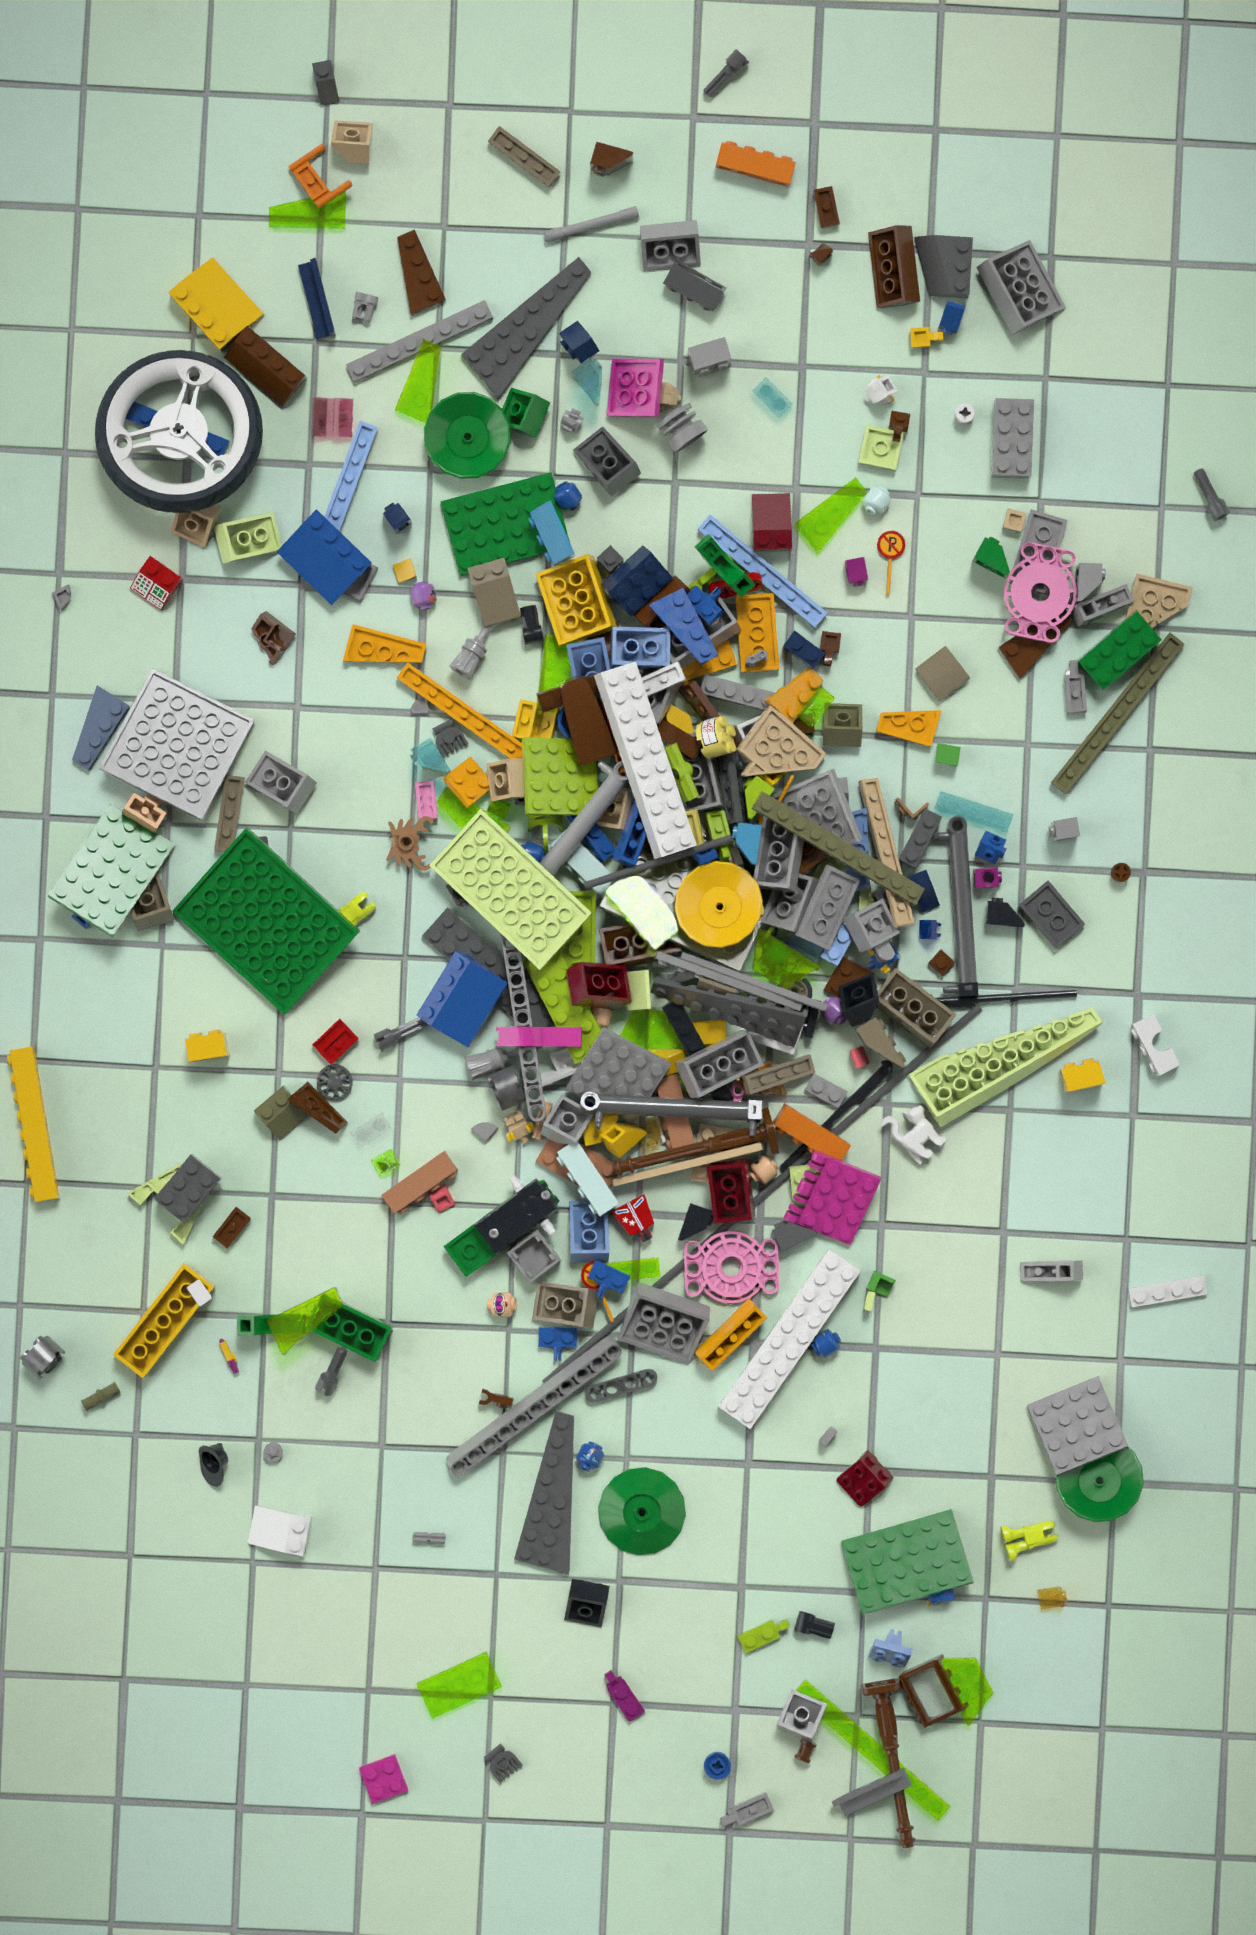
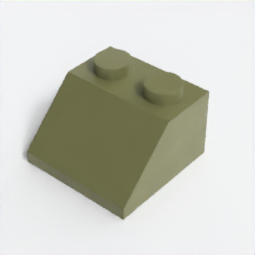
M824 703L823 745L861 747L863 730L862 704Z
M285 1086L278 1089L254 1110L257 1116L279 1140L308 1116L307 1113L287 1100L292 1094Z

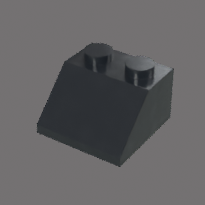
M874 972L839 986L842 1011L852 1027L869 1021L879 1003Z
M572 1579L564 1620L602 1627L610 1586Z

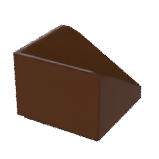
M823 243L815 251L810 252L809 256L820 266L833 254V249Z

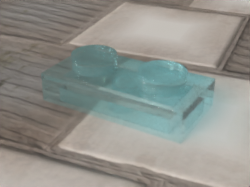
M767 377L752 390L778 418L793 405Z

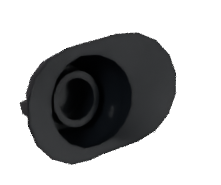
M222 1443L209 1447L203 1445L199 1448L202 1475L208 1484L218 1487L223 1482V1469L228 1463L227 1453L224 1451Z

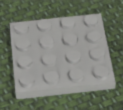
M834 769L788 788L781 803L796 812L804 814L809 820L851 845L863 840ZM783 791L771 795V797L778 800Z
M603 1027L566 1085V1090L579 1097H582L586 1092L651 1097L669 1069L671 1062ZM590 1099L587 1100V1101H589V1102L595 1104V1102H594L593 1100H590ZM617 1114L618 1117L631 1124L638 1117V1115Z
M1099 1376L1027 1405L1057 1476L1128 1448L1126 1439Z

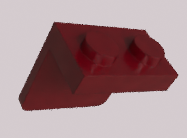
M866 1450L853 1465L837 1477L836 1481L862 1507L884 1490L894 1477L888 1469L883 1467L874 1454Z

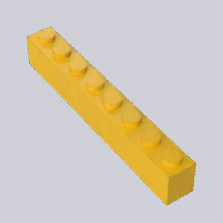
M35 1047L9 1050L10 1054L7 1055L8 1064L13 1069V1073L10 1074L11 1083L16 1087L14 1101L15 1104L19 1105L17 1119L19 1123L22 1122L23 1130H20V1137L22 1142L25 1141L26 1149H23L25 1161L28 1160L29 1168H26L28 1180L31 1179L32 1187L29 1188L31 1199L34 1198L35 1202L60 1198Z

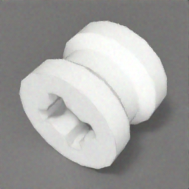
M967 403L959 405L955 411V419L961 424L970 423L974 418V408Z

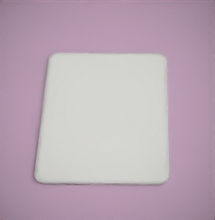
M199 1279L187 1287L199 1306L212 1299Z

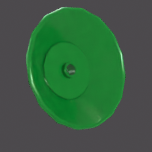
M457 392L440 400L429 412L424 426V446L431 461L444 473L459 479L479 478L494 471L505 459L511 443L510 424L503 409L490 397L476 392ZM470 434L471 439L465 440L464 435Z
M1129 1447L1062 1475H1056L1057 1492L1064 1506L1077 1517L1092 1522L1113 1521L1127 1514L1138 1502L1144 1485L1142 1465L1135 1452ZM1101 1478L1104 1482L1097 1484L1096 1480Z
M647 1467L628 1469L613 1477L603 1490L598 1506L600 1526L608 1540L620 1550L636 1555L654 1554L670 1546L680 1534L686 1517L684 1497L677 1484L663 1472ZM640 1509H644L646 1511V1514L644 1516H640L638 1514V1511Z

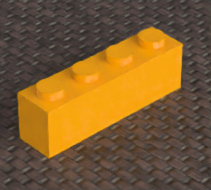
M748 1298L695 1350L696 1355L713 1371L767 1319V1316Z

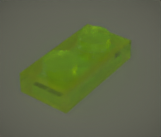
M819 686L797 714V717L812 728L835 697L822 686Z

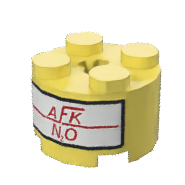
M724 715L700 722L701 724L696 726L697 741L701 740L703 749L700 750L707 759L736 751L733 737L736 735V731L733 725H729Z

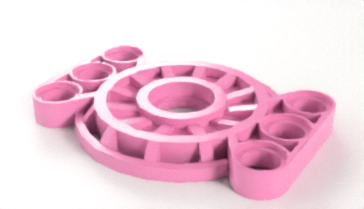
M1027 542L1020 549L1021 557L1024 560L1011 570L1004 585L1005 604L1013 616L1006 621L1005 630L1013 636L1054 643L1060 637V631L1055 625L1068 617L1076 602V583L1068 569L1075 563L1076 557L1070 550ZM1026 546L1034 548L1033 556L1028 557L1024 554ZM1045 550L1052 551V560L1047 561L1043 558L1042 554ZM1063 554H1069L1072 557L1070 564H1064L1061 561ZM1018 567H1021L1022 570L1019 571L1015 577H1013L1012 574L1014 573V571ZM1068 576L1072 581L1073 589L1069 587ZM1009 580H1011L1012 584L1010 592H1007V586ZM1043 583L1049 588L1050 595L1047 600L1038 602L1032 598L1031 589L1035 584ZM1070 593H1073V601L1069 605ZM1008 597H1011V603L1014 607L1012 609L1008 603ZM1064 609H1069L1066 615L1060 619L1059 615ZM1011 621H1016L1019 624V629L1015 632L1010 631L1008 628V624ZM1029 625L1037 627L1038 632L1036 635L1031 636L1027 633ZM1048 629L1056 631L1055 639L1050 640L1046 637Z
M731 1230L711 1236L702 1246L697 1241H688L684 1245L685 1291L688 1295L695 1297L704 1290L711 1298L722 1303L743 1302L754 1296L760 1288L767 1294L776 1293L779 1289L778 1244L772 1238H766L759 1244L750 1235ZM726 1234H737L736 1238L724 1237ZM741 1235L747 1237L752 1242L749 1244L745 1240H742ZM720 1236V1240L714 1242L712 1245L709 1244V1242H711L713 1239ZM765 1243H774V1250L766 1252L764 1250ZM690 1244L698 1246L696 1254L692 1255L687 1252ZM727 1258H735L740 1262L741 1267L738 1274L734 1276L724 1274L722 1264ZM773 1261L775 1263L774 1270L766 1271L764 1268L765 1263ZM691 1263H696L699 1267L698 1271L694 1274L688 1272V1266ZM773 1280L775 1288L770 1291L765 1289L766 1281ZM692 1282H696L699 1285V1289L695 1293H691L688 1290V1286ZM750 1290H753V1292L750 1293L748 1296L742 1298V1295L748 1293ZM711 1291H714V1292H716L717 1294L722 1295V1297H721V1298H718V1297L714 1296L713 1294H711L710 1292H711ZM726 1297H738V1299L726 1300Z

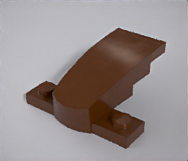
M596 674L587 677H571L557 687L536 693L542 713L564 706L580 766L617 754L595 695L600 694L594 677Z

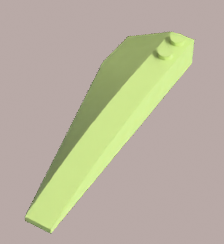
M1090 1008L1071 1014L1065 1019L1052 1020V1023L1046 1025L1033 1026V1029L1027 1031L1021 1030L995 1038L992 1042L986 1044H976V1047L967 1050L964 1048L957 1050V1053L951 1055H941L908 1075L939 1127H942L1041 1068L1098 1028L1103 1022L1095 1010Z

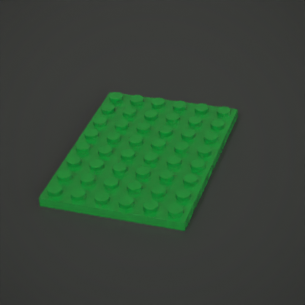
M248 827L241 832L172 910L178 918L284 1015L288 1013L360 932L354 924Z

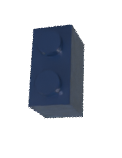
M578 320L559 333L562 338L560 343L565 351L569 353L573 360L576 358L580 364L600 351L592 337Z
M795 630L782 647L809 668H813V670L825 655L822 650Z

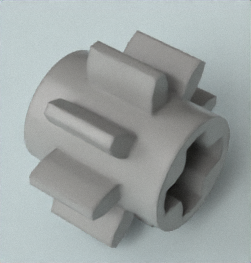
M572 408L571 412L565 411L560 422L564 425V430L572 433L573 429L579 430L584 419L580 417V411Z

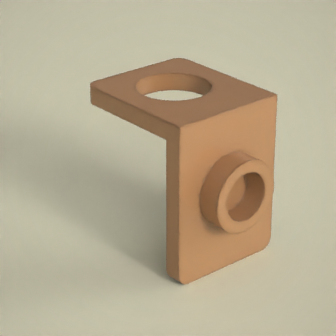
M899 798L895 799L900 805L898 807L900 812L904 816L908 814L911 819L929 805L927 802L913 814Z

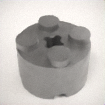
M512 1065L487 1076L502 1111L526 1101V1096Z
M39 1336L33 1342L35 1346L30 1351H25L20 1357L22 1365L38 1380L44 1378L41 1376L44 1372L48 1374L62 1359L59 1356L60 1354H65V1351L49 1336Z

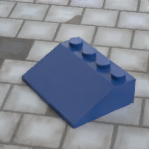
M317 509L277 551L331 605L372 564Z
M455 951L416 1016L457 1042L470 1047L509 983L466 952Z

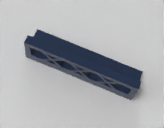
M312 258L310 262L299 264L298 267L316 337L319 340L336 334L317 260Z

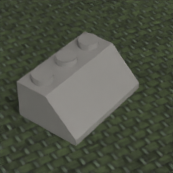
M697 220L640 226L644 270L671 268L676 260L688 266L701 265Z

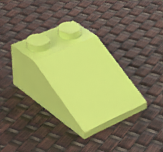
M274 512L214 526L223 564L275 552L282 546Z
M649 970L627 972L631 1003L624 1007H628V1011L651 1009Z

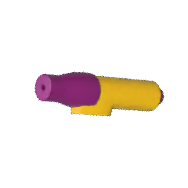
M220 1339L219 1345L227 1360V1364L233 1374L239 1372L236 1356L233 1352L231 1353L227 1342L224 1339Z

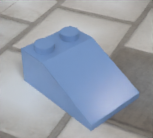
M612 627L610 669L635 661L638 669L669 666L670 629Z
M604 637L566 645L572 677H587L608 669L610 670Z
M569 1201L570 1263H588L595 1260L609 1263L608 1211L601 1216L598 1213L594 1215L588 1206L591 1204L590 1201Z

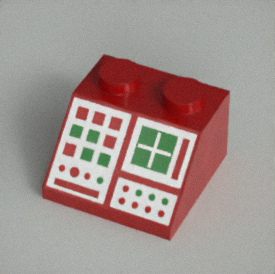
M149 556L139 570L130 589L162 610L183 579L155 558Z

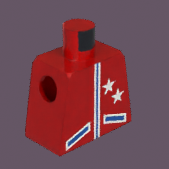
M645 1194L612 1211L630 1236L638 1233L642 1242L653 1238L648 1227L653 1225L654 1221Z

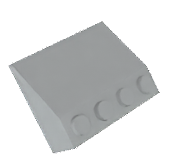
M1030 240L993 256L976 267L1012 335L1066 308Z
M638 1282L617 1340L689 1364L710 1319V1306Z

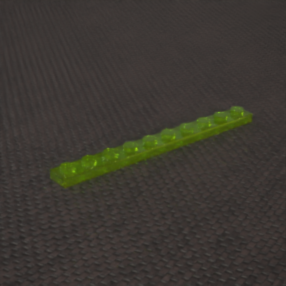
M805 1679L795 1691L827 1703L823 1721L885 1775L890 1774L888 1759L883 1746ZM899 1761L900 1769L904 1767L912 1783L910 1787L904 1789V1792L939 1821L951 1806Z

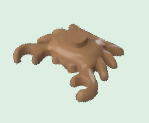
M423 816L413 827H410L414 821V818H411L403 827V819H400L397 830L393 823L389 821L392 845L386 860L390 861L395 853L398 865L401 864L402 857L405 864L411 867L412 864L408 860L410 858L420 870H429L431 868L430 864L427 866H422L421 864L422 859H425L426 856L415 855V852L419 850L418 840L420 838L416 832L418 830L427 832L423 822L429 821L433 823L434 820L429 816Z

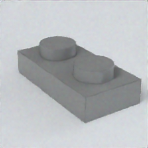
M813 1073L805 1088L807 1092L839 1108L848 1092Z

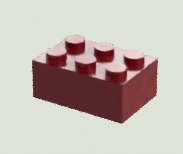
M578 962L566 969L572 1006L620 1009L631 1003L626 966Z
M748 1159L710 1163L707 1166L714 1224L752 1220L756 1215Z

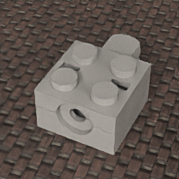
M883 899L843 919L860 953L872 949L877 961L881 963L894 957L895 952L888 939L899 934L900 931L898 928H895L892 915Z

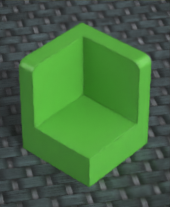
M938 743L935 762L957 767L961 747Z
M873 1271L866 1288L887 1297L896 1280Z

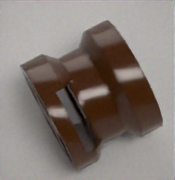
M1117 863L1111 868V877L1117 882H1124L1131 875V869L1126 863Z

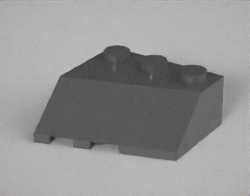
M945 235L914 237L929 295L968 298L970 294L973 237Z

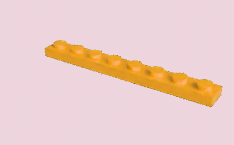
M407 662L397 676L398 680L508 758H523L521 742Z

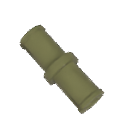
M113 1382L101 1390L97 1389L96 1393L82 1399L81 1402L86 1411L100 1403H106L107 1399L121 1392L117 1384Z

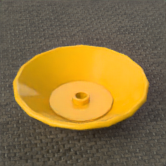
M714 861L698 866L685 876L677 890L675 912L680 927L690 939L703 946L723 948L739 943L752 933L761 918L763 900L758 883L747 870L734 863ZM719 904L724 905L722 910L717 909Z

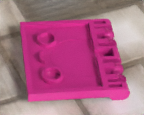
M815 1150L808 1166L821 1172L819 1175L807 1170L804 1172L803 1175L806 1178H801L796 1189L798 1193L794 1194L793 1199L805 1204L803 1208L795 1204H789V1210H786L783 1218L793 1224L802 1225L851 1245L879 1186L881 1177Z

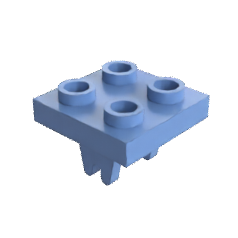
M891 1629L885 1641L874 1640L868 1657H871L876 1662L886 1661L895 1667H905L913 1649L902 1646V1631H898L897 1635H895L894 1629Z

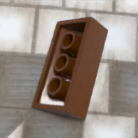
M894 225L868 232L877 308L905 306L920 302L912 226Z
M248 326L234 340L224 356L228 362L281 407L286 404L307 379L305 374Z
M632 923L599 929L606 964L631 967L658 961L654 959L656 951L673 957L682 955L680 945Z

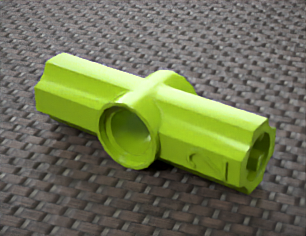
M677 743L664 747L683 801L687 802L698 797L699 794L691 778L693 768L688 762L684 761Z

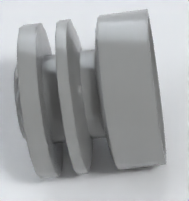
M690 403L675 408L664 416L663 420L657 425L659 430L668 427L662 433L663 436L674 435L668 443L675 453L683 450L708 431L702 420L692 423L691 420L696 415L695 411L686 414L692 408Z

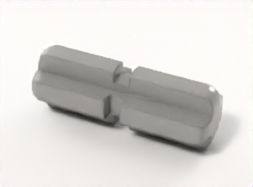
M413 1533L414 1543L430 1542L432 1544H444L446 1541L444 1533Z

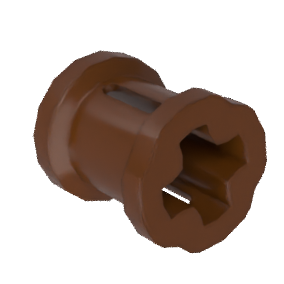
M801 1739L800 1748L794 1757L803 1762L810 1763L812 1751L816 1748L817 1744Z

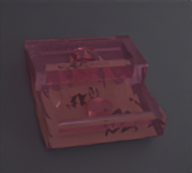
M314 397L312 402L311 436L352 437L353 399Z

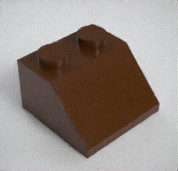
M596 141L590 162V170L597 176L604 177V174L610 175L632 163L633 152Z

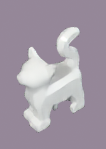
M921 1105L903 1112L907 1119L915 1124L905 1135L899 1133L900 1124L895 1117H885L881 1121V1125L883 1127L887 1124L892 1125L891 1135L902 1144L908 1150L911 1157L919 1164L933 1154L930 1149L923 1147V1144L928 1139L939 1146L946 1141V1137L943 1135L939 1136L933 1125L925 1118L924 1108Z

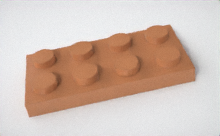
M548 1139L536 1162L572 1182L567 1175L570 1171L566 1165L562 1167L556 1158L559 1156L557 1152L568 1144L556 1143ZM579 1142L607 1186L610 1187L612 1180L617 1175H614L611 1164L614 1162Z

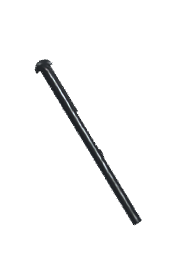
M1077 990L937 997L936 999L947 1008L975 1006V1003L998 1002L1003 1000L1014 1002L1016 1000L1077 997Z
M888 1060L881 1061L882 1066L821 1126L826 1129L833 1126L832 1123L841 1117L857 1100L860 1103L892 1072V1063ZM802 1143L780 1167L784 1171L787 1170L807 1150L808 1146Z

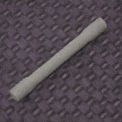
M637 206L573 225L544 231L546 241L548 243L576 233L638 218L639 213Z

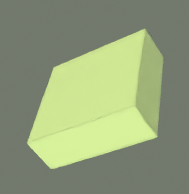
M867 1291L864 1310L872 1311L875 1292Z

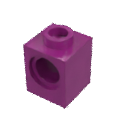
M865 558L845 560L848 583L853 584L854 587L865 585V582L868 581Z
M998 867L974 869L975 889L999 887V883H1002V872L998 871ZM987 872L993 875L991 883H986L983 880V875Z

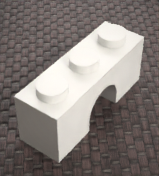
M1150 1014L1131 1024L1133 1027L1131 1029L1132 1035L1135 1040H1140L1142 1045L1139 1048L1144 1057L1148 1056L1150 1060L1148 1065L1153 1074L1157 1073L1160 1076L1180 1065L1172 1048L1160 1052L1153 1047V1037L1162 1031L1154 1014Z

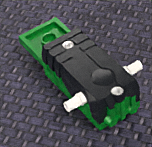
M515 1175L508 1180L511 1182L516 1193L443 1246L465 1277L469 1276L538 1224L549 1235L556 1231L548 1217L559 1210L557 1205L560 1200L556 1195H553L545 1180L539 1181L535 1178L524 1186Z

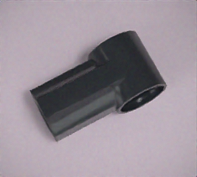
M536 605L521 607L520 612L525 645L544 642Z
M799 1611L794 1630L804 1634H815L831 1639L835 1623L817 1618L813 1614Z

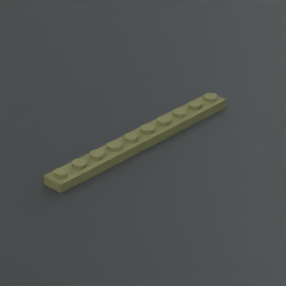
M1169 632L1051 781L1055 787L1064 794H1067L1185 645L1181 640Z
M763 791L760 792L752 810L911 905L915 906L918 903L925 888Z

